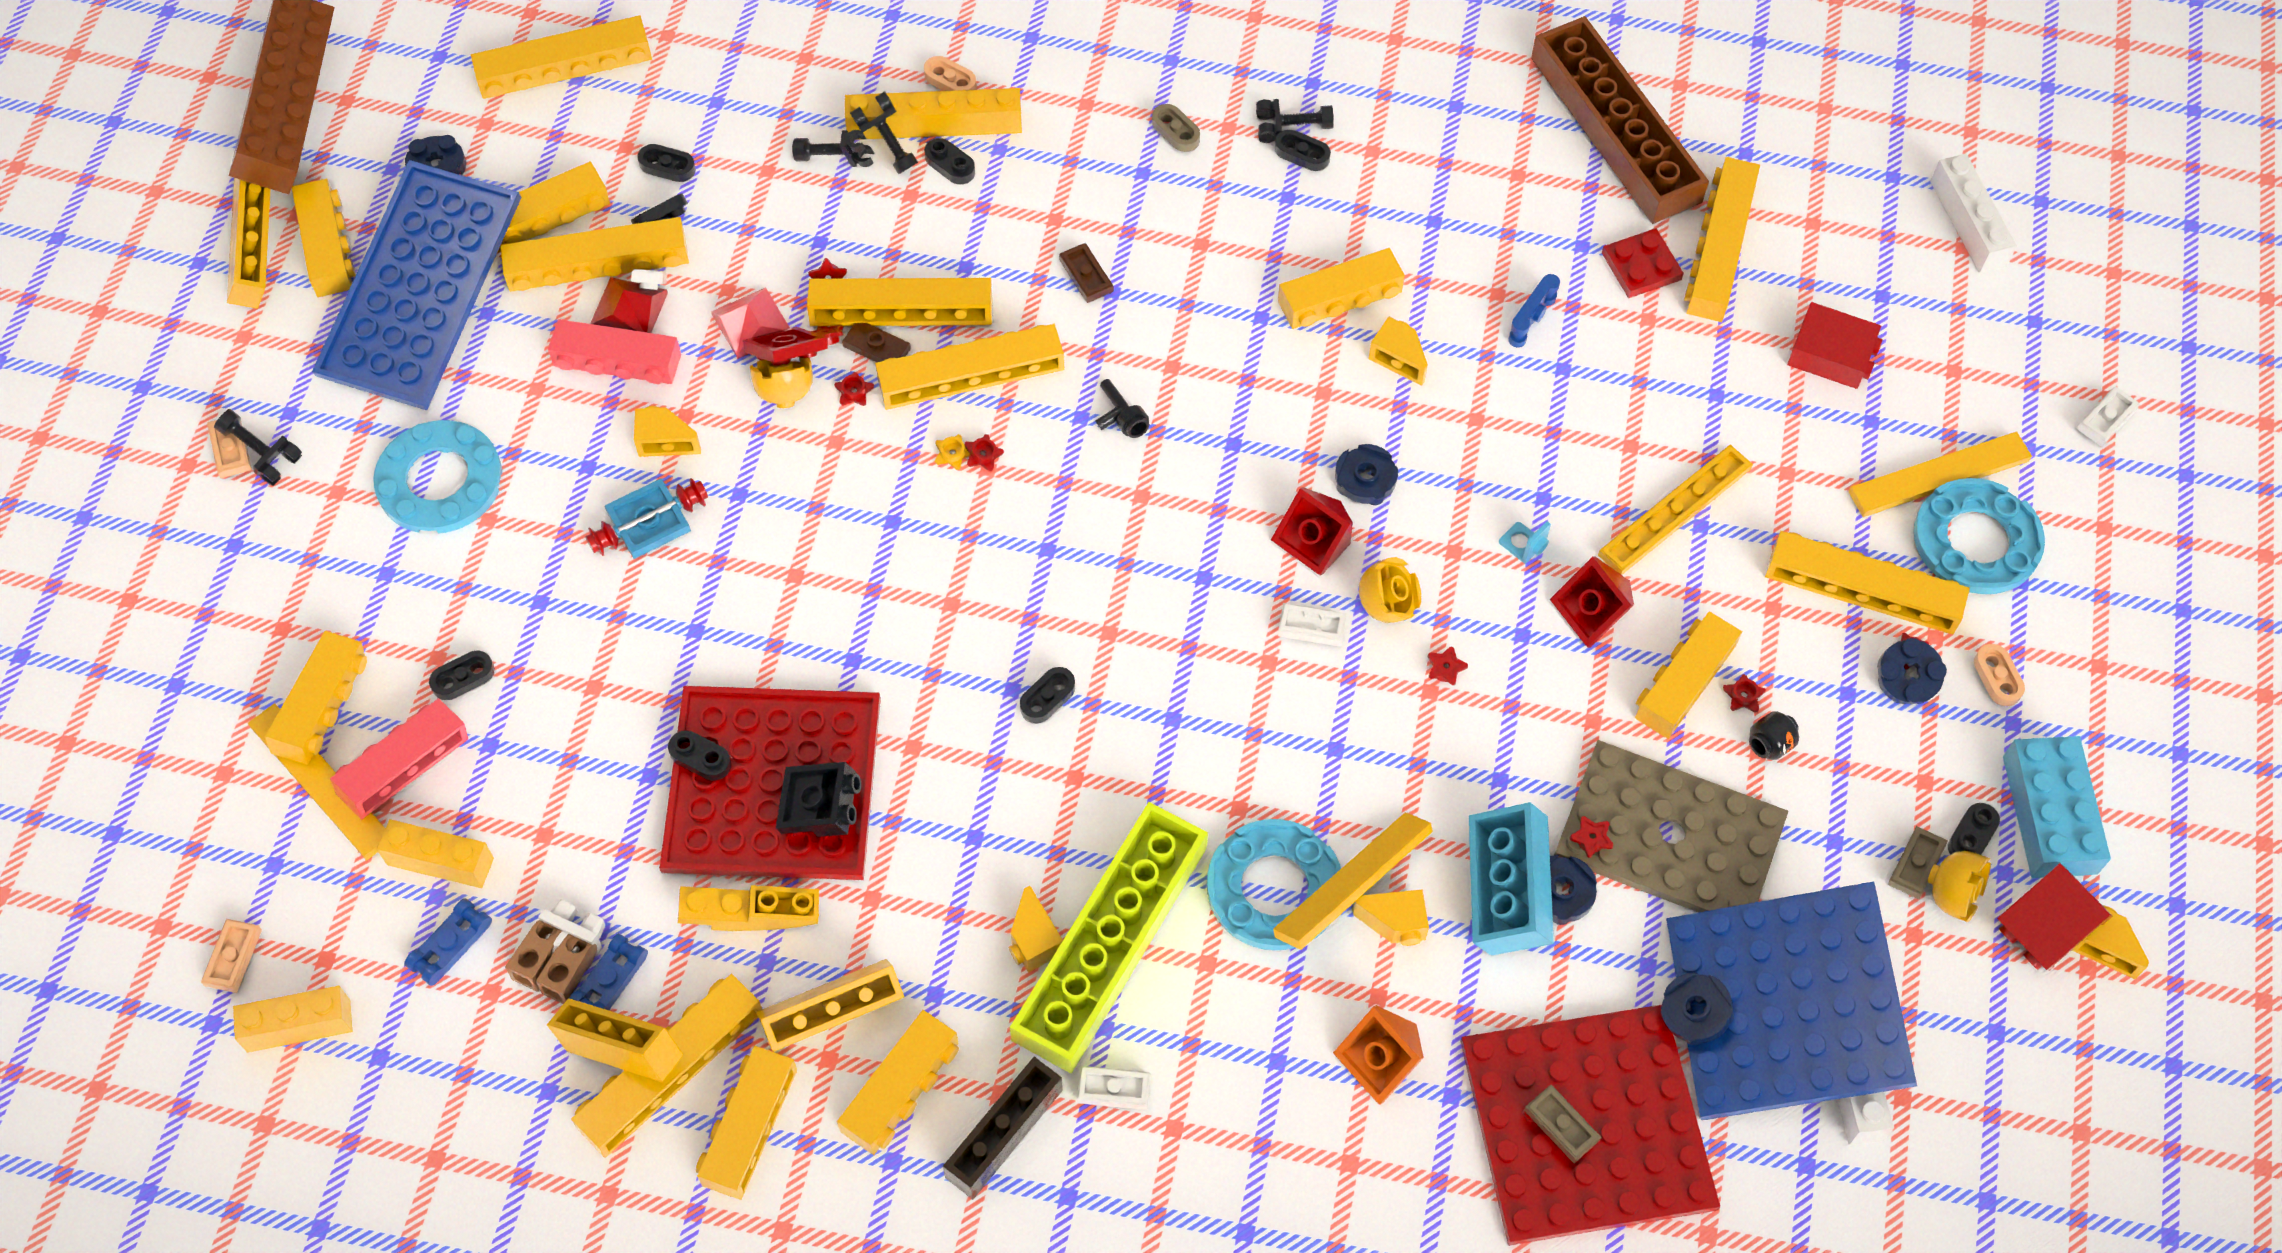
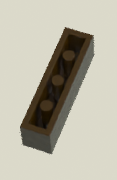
M1034 1056L943 1165L945 1179L973 1200L1063 1091L1062 1077Z

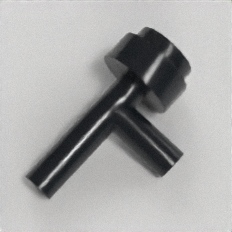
M1110 379L1103 380L1100 383V387L1115 408L1095 420L1100 430L1102 431L1116 422L1125 436L1138 438L1145 434L1150 424L1149 416L1139 405L1129 406Z

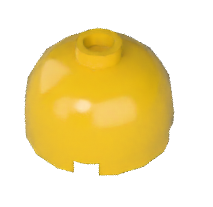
M799 357L800 362L791 361L790 359V363L785 365H772V362L767 360L757 361V368L753 365L750 366L751 380L755 392L766 402L776 404L777 408L795 406V401L802 399L810 391L813 383L810 358Z
M1391 557L1374 563L1364 572L1359 582V597L1365 611L1373 619L1384 623H1394L1410 619L1415 615L1413 614L1414 610L1420 608L1421 588L1415 572L1411 574L1404 566L1409 564L1400 558Z
M1961 851L1947 856L1940 866L1934 864L1928 877V883L1933 885L1932 896L1935 904L1944 913L1959 920L1969 922L1978 909V906L1972 903L1976 902L1979 895H1984L1991 870V863L1988 862L1990 858L1973 852Z

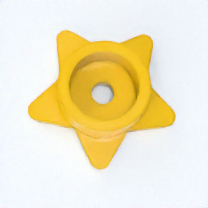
M958 434L955 437L951 436L944 440L935 441L939 450L935 463L937 465L950 464L956 470H960L962 460L970 456L962 441V436Z

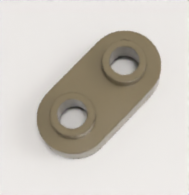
M1161 104L1154 109L1152 113L1154 129L1175 149L1182 152H1190L1199 146L1200 129L1178 107L1172 104Z

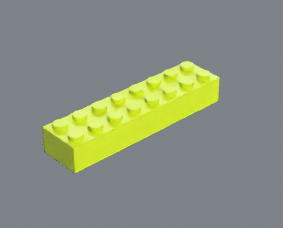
M1151 802L1147 803L1010 1026L1012 1042L1071 1074L1073 1073L1205 853L1208 832Z

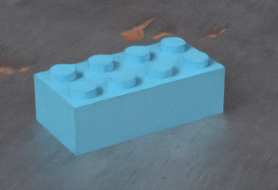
M2081 737L2014 739L2003 755V760L2031 878L2045 877L2059 863L2063 864L2073 876L2098 875L2111 860Z
M1531 802L1469 815L1473 943L1491 956L1554 944L1548 816Z

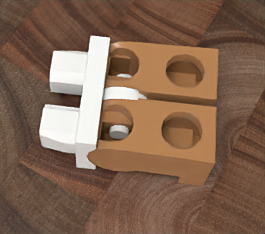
M562 899L558 901L550 912L543 909L538 916L539 920L532 926L505 966L511 980L536 992L540 990L543 995L564 1004L576 989L585 971L591 966L595 956L602 949L599 939L605 928L604 920L593 913H587L582 923L577 925L572 922L578 913L577 908Z

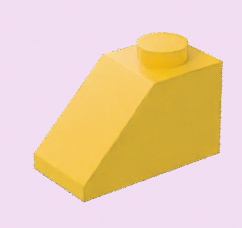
M1389 316L1371 341L1369 360L1422 386L1425 382L1428 364L1416 329L1410 327L1404 321H1398Z
M649 406L635 409L634 443L639 457L701 454L697 432L667 407Z
M1031 886L1024 888L1011 929L1012 945L1008 947L1016 964L1020 965L1023 963L1029 973L1050 962L1063 941Z
M1423 889L1362 895L1353 903V915L1390 943L1413 946L1421 943L1422 940H1426L1429 924Z
M2103 905L2113 917L2104 925H2100L2072 951L2136 980L2148 967L2149 960L2127 918L2117 914L2111 907Z

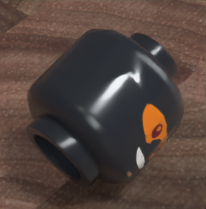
M1772 711L1750 727V747L1761 758L1778 760L1798 745L1800 738L1799 726L1793 717L1779 711Z

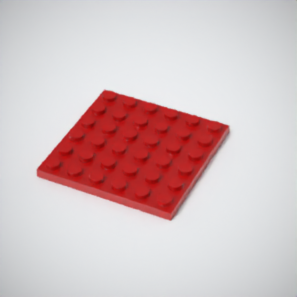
M683 686L677 732L692 731L725 748L731 759V769L724 778L711 781L677 765L673 761L659 866L661 873L864 881L881 704L880 692ZM682 743L679 748L685 749L690 743ZM711 757L707 762L715 763L718 757ZM846 762L857 772L861 779V790L858 794H854L853 805L856 809L857 818L853 825H849L848 835L818 837L812 831L781 834L776 829L786 767Z
M1662 1005L1461 1037L1460 1043L1508 1246L1713 1212L1720 1209V1202L1674 1035L1663 1020L1661 1014ZM1550 1085L1601 1136L1600 1141L1575 1163L1564 1154L1524 1111L1525 1107Z

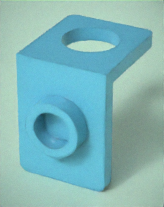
M1547 521L1534 533L1521 522H1516L1499 539V544L1526 564L1535 554L1537 556L1540 555L1548 546L1549 540L1547 538L1551 524ZM1515 534L1525 535L1528 538L1526 547H1515L1511 542V537Z

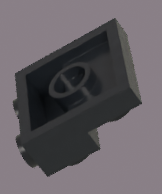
M846 762L786 767L776 829L781 834L812 831L818 837L848 835L849 825H853L857 818L853 799L854 794H858L861 790L860 776Z

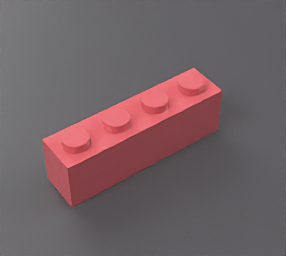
M561 319L557 321L548 347L553 366L560 369L587 371L594 375H614L626 380L631 378L640 379L653 384H672L681 358L677 337Z
M439 698L433 703L423 706L410 720L394 727L387 737L377 744L370 745L361 756L350 764L343 765L336 771L335 775L330 778L336 795L362 820L466 742L468 735L465 724Z

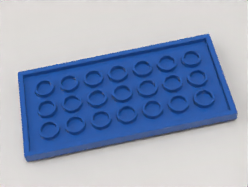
M409 160L312 373L316 377L427 411L522 198L519 192Z

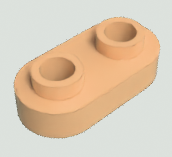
M934 56L929 58L924 64L926 81L943 91L977 89L975 74L946 57Z
M1997 644L1982 646L1974 658V666L1988 694L1995 703L2001 706L2015 705L2023 696L2025 685L2009 653ZM1986 661L1992 662L1995 667L1989 666ZM2000 689L2007 690L2009 695L2003 693Z

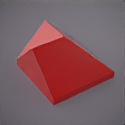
M610 277L590 324L652 333L668 291L662 288H658V290L639 288L640 283Z
M1301 487L1272 536L1271 541L1321 576L1351 544L1353 522L1341 500Z
M1592 556L1550 598V601L1587 648H1591L1634 606L1630 580L1596 556Z

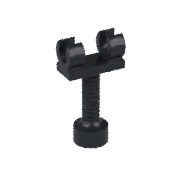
M884 91L875 97L884 111L883 114L870 122L860 107L850 112L862 132L873 126L880 130L879 133H881L885 143L891 148L890 151L894 153L895 162L892 165L899 175L917 164L918 161L912 152L906 153L903 151L904 149H901L902 146H900L896 136L890 131L891 128L887 126L886 118L897 112Z
M1263 99L1256 102V115L1258 119L1268 120L1274 117V124L1265 122L1258 126L1259 141L1262 143L1275 141L1276 136L1282 132V126L1317 123L1321 126V129L1334 128L1332 105L1320 106V110L1316 113L1283 115L1280 114L1279 99H1273V101Z
M842 130L840 143L811 144L808 138H795L792 144V153L796 162L809 161L812 155L844 154L851 167H857V164L861 167H869L874 163L871 157H861L864 154L875 153L870 146L864 145L862 142L854 143L856 139H866L864 133L860 130H852L850 132Z
M232 409L226 410L218 418L214 428L224 436L230 433L234 434V436L259 454L261 458L253 466V471L266 483L274 486L281 479V474L270 463L281 453L289 462L295 464L302 457V451L283 435L270 448L241 426V417Z

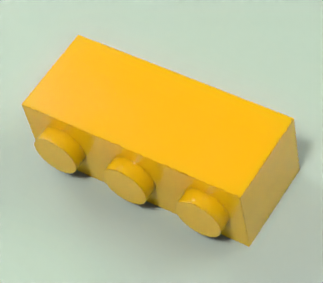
M389 819L377 847V851L388 866L481 889L494 860L485 842Z
M340 985L233 1006L235 1040L247 1053L353 1032L351 1001Z

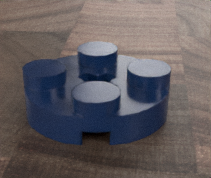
M430 136L410 142L408 146L409 151L405 157V167L408 161L411 160L455 174H460L461 172V175H463L465 172L466 158L462 147L453 136ZM440 159L438 165L432 166L431 161Z
M1373 444L1358 445L1357 449L1344 451L1337 460L1335 469L1337 491L1354 502L1374 506L1380 505L1385 498L1392 494L1396 487L1398 467L1392 461L1391 454L1382 447ZM1366 469H1369L1373 477L1366 479L1358 474V472L1364 473Z
M1909 638L1891 645L1882 653L1877 664L1878 683L1881 690L1888 698L1899 704H1921L1930 700L1940 691L1947 673L1946 665L1943 663L1939 653L1929 644L1915 638ZM1905 664L1910 667L1914 665L1917 668V679L1914 677L1910 679L1905 678Z
M1559 855L1550 856L1553 922L1558 925H1565L1568 922L1583 918L1592 909L1597 895V881L1592 869L1582 860L1572 856L1569 858H1558ZM1558 882L1560 885L1569 884V895L1558 894L1555 883Z
M1697 973L1683 974L1675 978L1666 987L1663 994L1661 1014L1666 1026L1674 1036L1686 1041L1690 1045H1699L1717 1039L1728 1029V1026L1734 1019L1732 998L1726 986L1714 976L1698 975ZM1692 1001H1696L1698 1004L1705 1002L1707 1006L1703 1008V1014L1699 1016L1697 1014L1691 1015L1688 1013L1692 1009L1690 1003Z

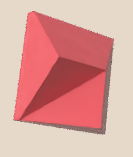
M766 287L711 311L714 320L737 359L748 355V353L744 352L743 340L790 328Z

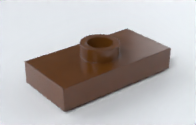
M1086 242L1059 254L1061 264L1086 303L1114 292L1113 284Z
M855 323L842 340L844 348L877 363L888 358L905 357L911 350L909 342L868 323Z

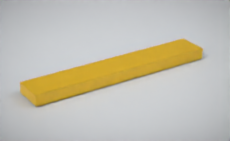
M2016 431L1851 486L1848 493L1862 517H1866L1931 495L1936 488L1947 482L1964 478H1982L2027 463L2032 455Z
M1730 444L1601 548L1598 556L1608 566L1623 575L1748 473L1753 464Z
M275 703L247 723L267 748L265 735L280 711V708ZM319 753L312 756L308 765L274 755L366 861L378 853L377 847L385 827L372 813L361 820L336 795L330 780L336 772Z
M1406 812L1403 813L1273 928L1275 938L1302 950L1433 832L1431 822Z

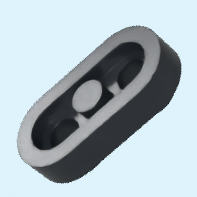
M1284 130L1275 138V152L1284 160L1311 171L1323 170L1330 163L1331 150L1322 141L1295 130Z
M943 138L933 139L926 144L924 149L925 160L929 166L954 184H967L975 177V163L969 155Z
M648 144L642 147L637 155L639 166L646 174L675 182H685L691 179L696 172L693 157L684 151L658 144Z
M683 193L639 214L630 221L632 224L657 221L666 216L676 218L686 212L684 207L688 205V202Z
M479 650L471 651L435 669L430 675L429 686L437 698L452 700L487 683L493 677L495 667L487 653ZM477 668H483L480 673H473ZM447 683H453L452 687L443 688Z
M1054 667L1048 670L1022 695L1020 699V712L1023 718L1035 724L1048 720L1073 696L1075 692V677L1073 673L1064 667ZM1061 684L1065 688L1062 690H1056L1054 689V686ZM1034 706H1040L1042 710L1034 712L1031 710V708Z
M692 731L677 732L669 740L668 751L671 759L677 765L711 781L720 780L730 772L731 759L727 750L722 746ZM682 743H690L685 749L679 748ZM711 757H718L715 763L707 762Z
M1986 803L1971 805L1948 841L1947 848L1949 854L1968 851L1982 855L2000 824V816L1996 809ZM1978 815L1985 816L1988 821L1981 820ZM1963 840L1970 841L1973 847L1965 845Z

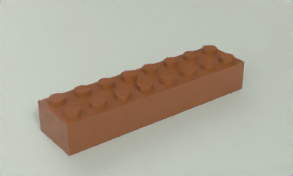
M272 0L228 176L288 195L290 194L299 168L335 7L315 0Z
M1583 16L1536 35L1531 59L1652 224L1703 203L1709 180L1587 17Z

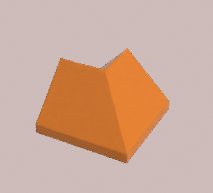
M1377 1005L1370 1009L1333 1052L1379 1105L1385 1102L1424 1058L1417 1024Z

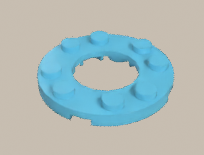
M431 421L418 424L404 431L387 445L380 455L374 470V490L384 512L399 526L418 533L420 530L437 531L438 534L447 533L471 524L490 508L499 493L498 487L502 475V465L493 443L477 428L457 421ZM431 451L455 452L464 458L468 465V476L464 485L455 494L444 499L427 500L419 498L410 491L407 485L408 472L414 466L413 463L427 453L430 455Z
M1979 478L1953 480L1936 488L1921 505L1914 522V541L1923 562L1940 579L1953 580L1960 585L1969 587L1970 593H2002L2024 583L2033 574L2042 559L2045 548V535L2037 513L2026 500L2022 502L2008 492V487L1997 482ZM1962 513H1985L1996 519L2004 527L2009 538L2008 551L2003 557L1994 562L1979 563L1977 560H1973V562L1968 560L1962 552L1955 550L1951 546V541L1948 539V525L1950 521Z
M1259 820L1236 829L1235 833L1216 849L1209 864L1207 876L1209 903L1219 923L1227 932L1241 942L1265 950L1293 949L1295 947L1276 939L1273 928L1289 914L1273 916L1256 910L1243 895L1241 882L1244 872L1250 864L1262 857L1275 855L1288 858L1298 864L1306 875L1308 883L1306 900L1341 869V866L1330 845L1327 846L1320 838L1314 835V831L1310 828L1288 820ZM1329 924L1321 933H1319L1314 939H1316L1318 936H1320V935L1330 926V924Z

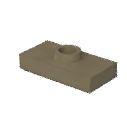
M1916 826L1888 885L1920 900L1928 884L1930 871L1934 864L1937 865L1948 840Z
M1552 1085L1548 1086L1524 1109L1531 1119L1573 1163L1578 1161L1601 1139V1136Z

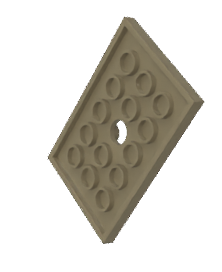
M1597 740L1554 855H1559L1558 858L1576 857L1585 862L1596 874L1695 912L1749 904L1759 901L1789 811ZM1582 816H1586L1594 823L1608 821L1610 825L1607 836L1613 842V849H1601L1591 858H1588L1579 844L1571 841L1569 838L1573 833L1580 830V818ZM1665 822H1675L1683 828L1685 837L1676 844L1668 843L1663 840L1659 827ZM1590 834V838H1596L1594 834Z

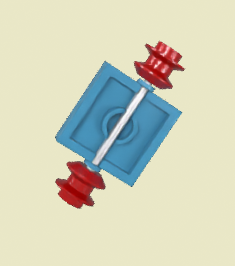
M662 478L605 505V510L614 526L612 528L610 524L601 521V529L594 531L589 527L590 534L585 536L587 543L593 553L599 551L604 556V548L611 546L617 550L618 538H622L633 559H636L691 532L690 526L680 509L683 507L684 510L692 513L693 505L696 503H700L705 507L704 499L708 498L707 491L701 481L695 483L690 478V486L683 488L680 484H677L676 496L672 497Z

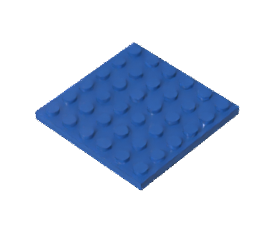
M1874 881L1666 918L1676 978L1686 973L1714 976L1726 986L1733 1002L1734 1019L1720 1037L1699 1045L1688 1044L1699 1115L1702 1121L1918 1087ZM1692 1001L1690 1003L1692 1009L1688 1013L1699 1016L1704 1013L1703 1008L1707 1004L1705 1002L1698 1004L1696 1001Z

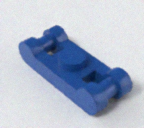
M1545 275L1514 317L1508 338L1511 346L1516 348L1523 347L1526 344L1527 333L1534 321L1539 323L1546 312V306H1551L1556 302L1557 291L1560 286V279L1557 275Z
M463 898L455 905L451 915L418 949L412 951L407 956L404 966L412 972L418 971L422 975V980L428 985H435L490 927L492 918L485 912L479 913L474 909L475 905L467 898ZM467 920L470 926L466 931H463L459 927ZM433 955L439 958L436 963L430 964L428 962Z
M619 933L616 934L610 941L607 951L580 988L575 990L569 998L610 1010L646 960L648 950L640 945L633 946L628 943V938ZM621 955L628 958L624 966L616 963ZM593 993L601 997L595 1003L589 1000Z

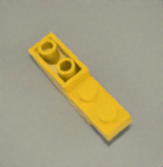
M751 885L750 890L680 886L677 922L679 924L711 925V930L715 931L777 930L818 924L819 889Z

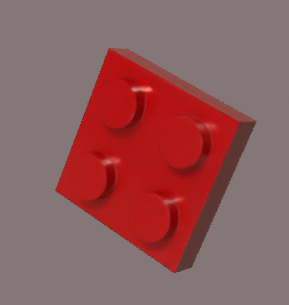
M1657 228L1603 246L1602 255L1628 299L1681 281L1684 272Z
M797 326L743 340L745 353L756 356L759 360L770 361L772 365L788 364L790 359L795 357H815L818 351L828 349L826 336Z

